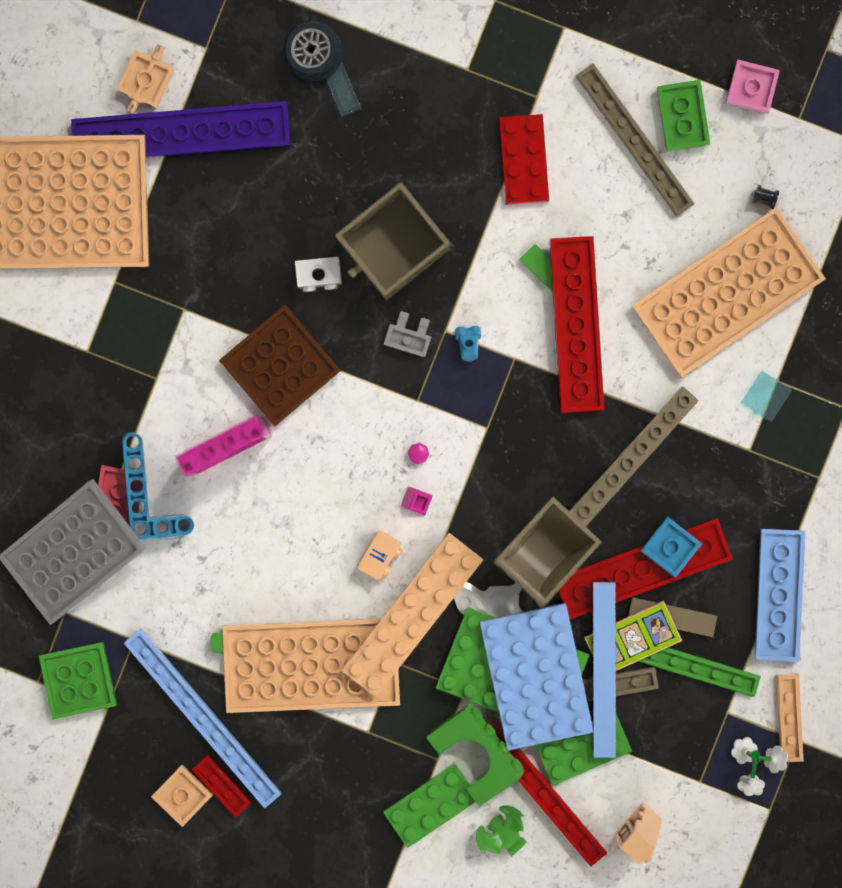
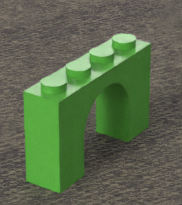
M471 702L435 727L426 737L439 755L461 740L478 742L486 749L490 757V768L474 779L466 789L479 806L519 780L524 773L519 760L514 759L507 749V745L500 741L496 736L494 728L486 723L481 711L474 707Z

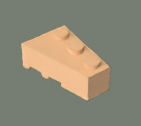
M642 803L614 834L619 847L639 865L643 861L647 863L654 855L653 850L656 846L662 819L647 805Z

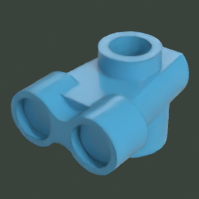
M479 326L455 328V339L459 341L461 358L467 362L478 358V340L481 338V328Z

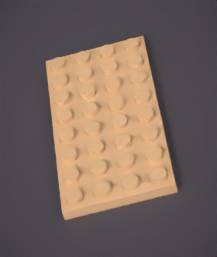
M776 207L632 305V307L678 375L683 377L824 281L825 277Z
M382 618L223 625L226 713L400 705L399 669L377 697L373 696L342 671L346 663Z

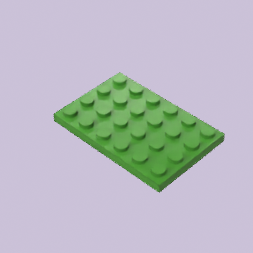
M467 606L436 688L500 713L480 621L497 617ZM576 649L582 675L589 654Z

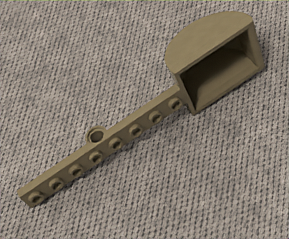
M682 386L638 436L618 455L617 459L570 511L552 497L493 563L497 567L499 566L534 598L540 607H544L601 543L586 526L699 400Z

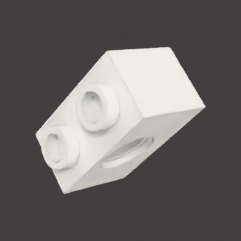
M339 257L295 261L297 286L299 289H303V292L316 291V287L324 286L325 290L338 289L337 285H342ZM318 269L325 272L324 278L320 281H316L313 278V273Z

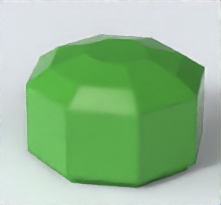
M215 632L211 635L210 647L213 653L224 652L223 632Z

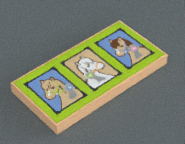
M664 601L615 622L616 671L682 641ZM593 633L584 636L593 655Z

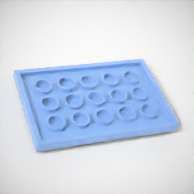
M566 603L480 621L508 750L594 732Z

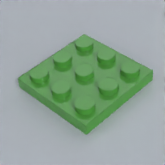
M104 642L39 656L52 720L117 706Z

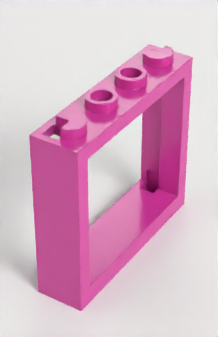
M254 416L175 457L185 476H195L272 437L263 417Z

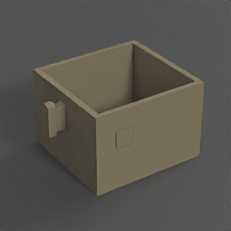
M399 183L335 235L339 243L357 264L355 268L348 271V274L354 279L363 271L386 301L450 250V242L402 183Z

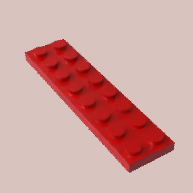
M594 236L550 238L560 413L605 410Z
M718 518L686 529L702 545L676 578L640 550L643 546L576 570L558 590L562 602L566 603L569 620L593 611V582H615L616 603L732 560L733 558Z

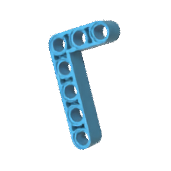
M136 432L126 433L122 438L130 528L134 531V527L138 523L145 524V532L136 534L140 540L190 534L194 529V522L186 514L149 517L143 441ZM130 436L138 438V445L134 448H129L126 444V440ZM132 458L140 460V466L135 470L130 469L128 466V462ZM133 480H140L142 482V487L139 491L130 489V484ZM137 501L144 504V509L139 513L132 510V505ZM182 519L189 520V526L185 530L178 528V522ZM160 521H165L168 524L164 532L156 530V525Z

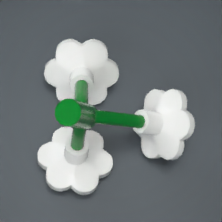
M744 737L742 740L736 739L734 741L731 755L736 758V761L740 764H744L746 761H753L751 774L740 777V782L737 785L739 790L743 791L747 796L762 794L765 783L755 775L757 763L760 761H764L765 766L769 767L772 773H778L779 770L783 771L786 769L788 754L783 751L781 746L768 748L766 756H760L759 751H757L758 747L752 742L751 738Z

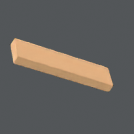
M799 674L776 675L780 746L788 754L786 762L804 761Z

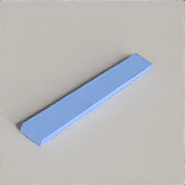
M593 582L594 757L616 758L615 582Z

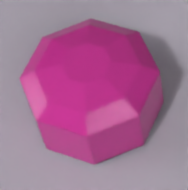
M417 443L411 445L408 455L410 461L420 464L426 462L429 452L427 446Z

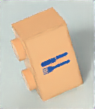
M378 530L357 569L378 581L381 577L386 579L391 570V567L388 566L392 558L397 560L403 550L399 547L401 542Z

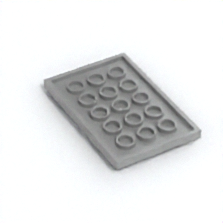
M92 479L1 553L0 560L47 622L52 625L147 548L94 479Z

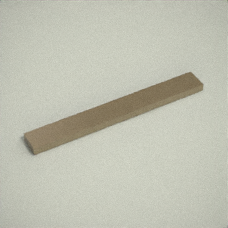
M594 63L577 74L575 77L673 214L677 217L693 206L695 203Z
M655 667L616 673V696L659 689ZM593 677L582 679L587 701L593 700ZM486 708L487 718L500 716V713Z

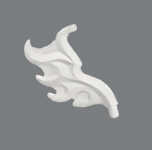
M466 582L454 597L456 606L463 615L467 606L497 618L523 612L519 607V592L522 590V587L516 582L511 586H489L485 591H481L469 582Z

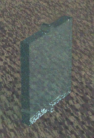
M761 371L741 403L752 409L754 414H759L772 422L792 390L779 382L778 378L775 379Z

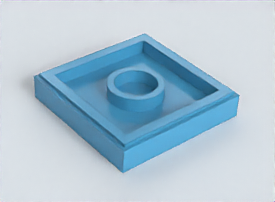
M667 516L640 551L676 578L702 543Z

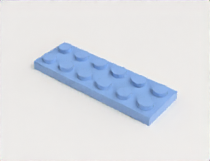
M760 529L754 658L756 660L795 662L800 660L805 531Z

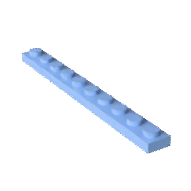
M142 628L124 642L132 654L264 808L282 794Z

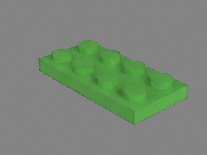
M617 714L616 758L594 757L593 732L535 745L552 786L632 752Z
M454 762L385 809L383 813L406 847L409 848L476 801L466 790L470 784Z

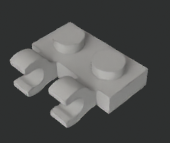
M401 311L397 325H389L384 345L426 357L431 336L426 335L430 320L421 318L418 330L415 332L405 328L409 313Z

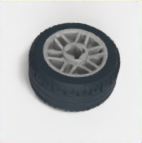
M303 22L294 27L285 40L284 57L286 63L297 76L304 80H324L336 72L342 61L343 48L339 37L332 28L322 22Z

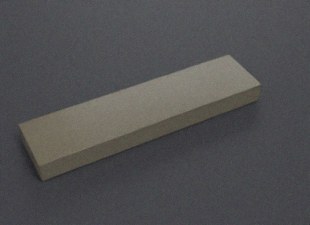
M632 597L628 616L646 609L657 602ZM665 604L677 630L713 637L717 615Z

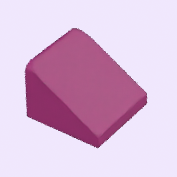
M409 486L401 506L425 516L433 495Z

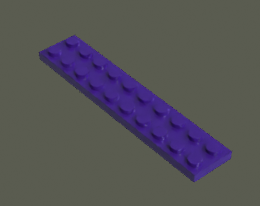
M287 101L71 119L72 136L145 135L146 158L291 146Z

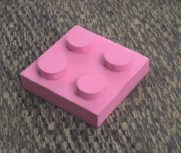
M737 60L726 103L768 114L780 70Z

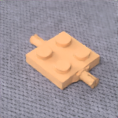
M157 44L153 55L134 51L117 87L118 91L131 98V102L126 110L127 112L135 114L139 103L158 108L175 72L173 67L164 64L160 60L165 50L164 46Z

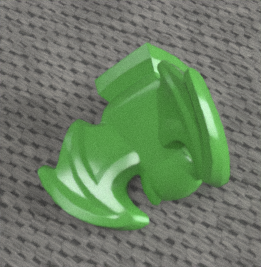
M502 805L499 807V811L505 814V821L500 814L492 818L489 825H487V828L492 831L490 834L486 833L483 825H480L476 832V842L484 854L486 850L500 854V849L504 848L508 850L512 857L527 843L525 838L519 835V831H524L521 819L524 815L513 806Z

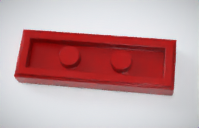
M208 754L191 769L234 817H237L251 804L252 801Z

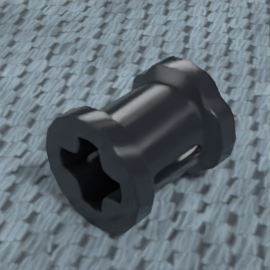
M758 184L752 203L756 204L758 202L770 206V209H774L778 200L779 190L771 191L762 188V185Z

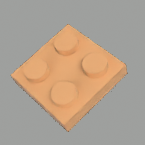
M181 765L151 797L183 827L213 796V793L184 765Z

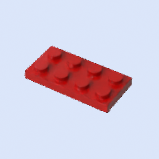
M543 114L500 117L506 205L549 202Z

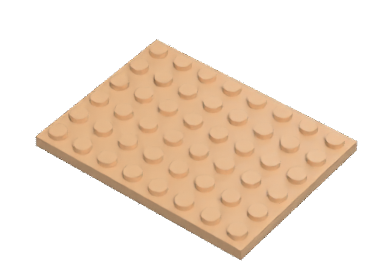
M145 135L0 137V268L149 266Z

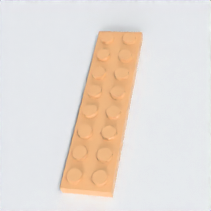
M448 533L346 663L342 671L373 696L377 697L483 559Z

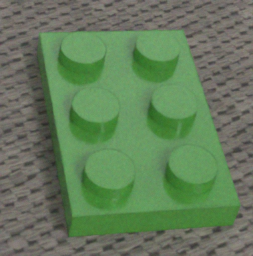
M701 80L657 86L666 152L710 145Z

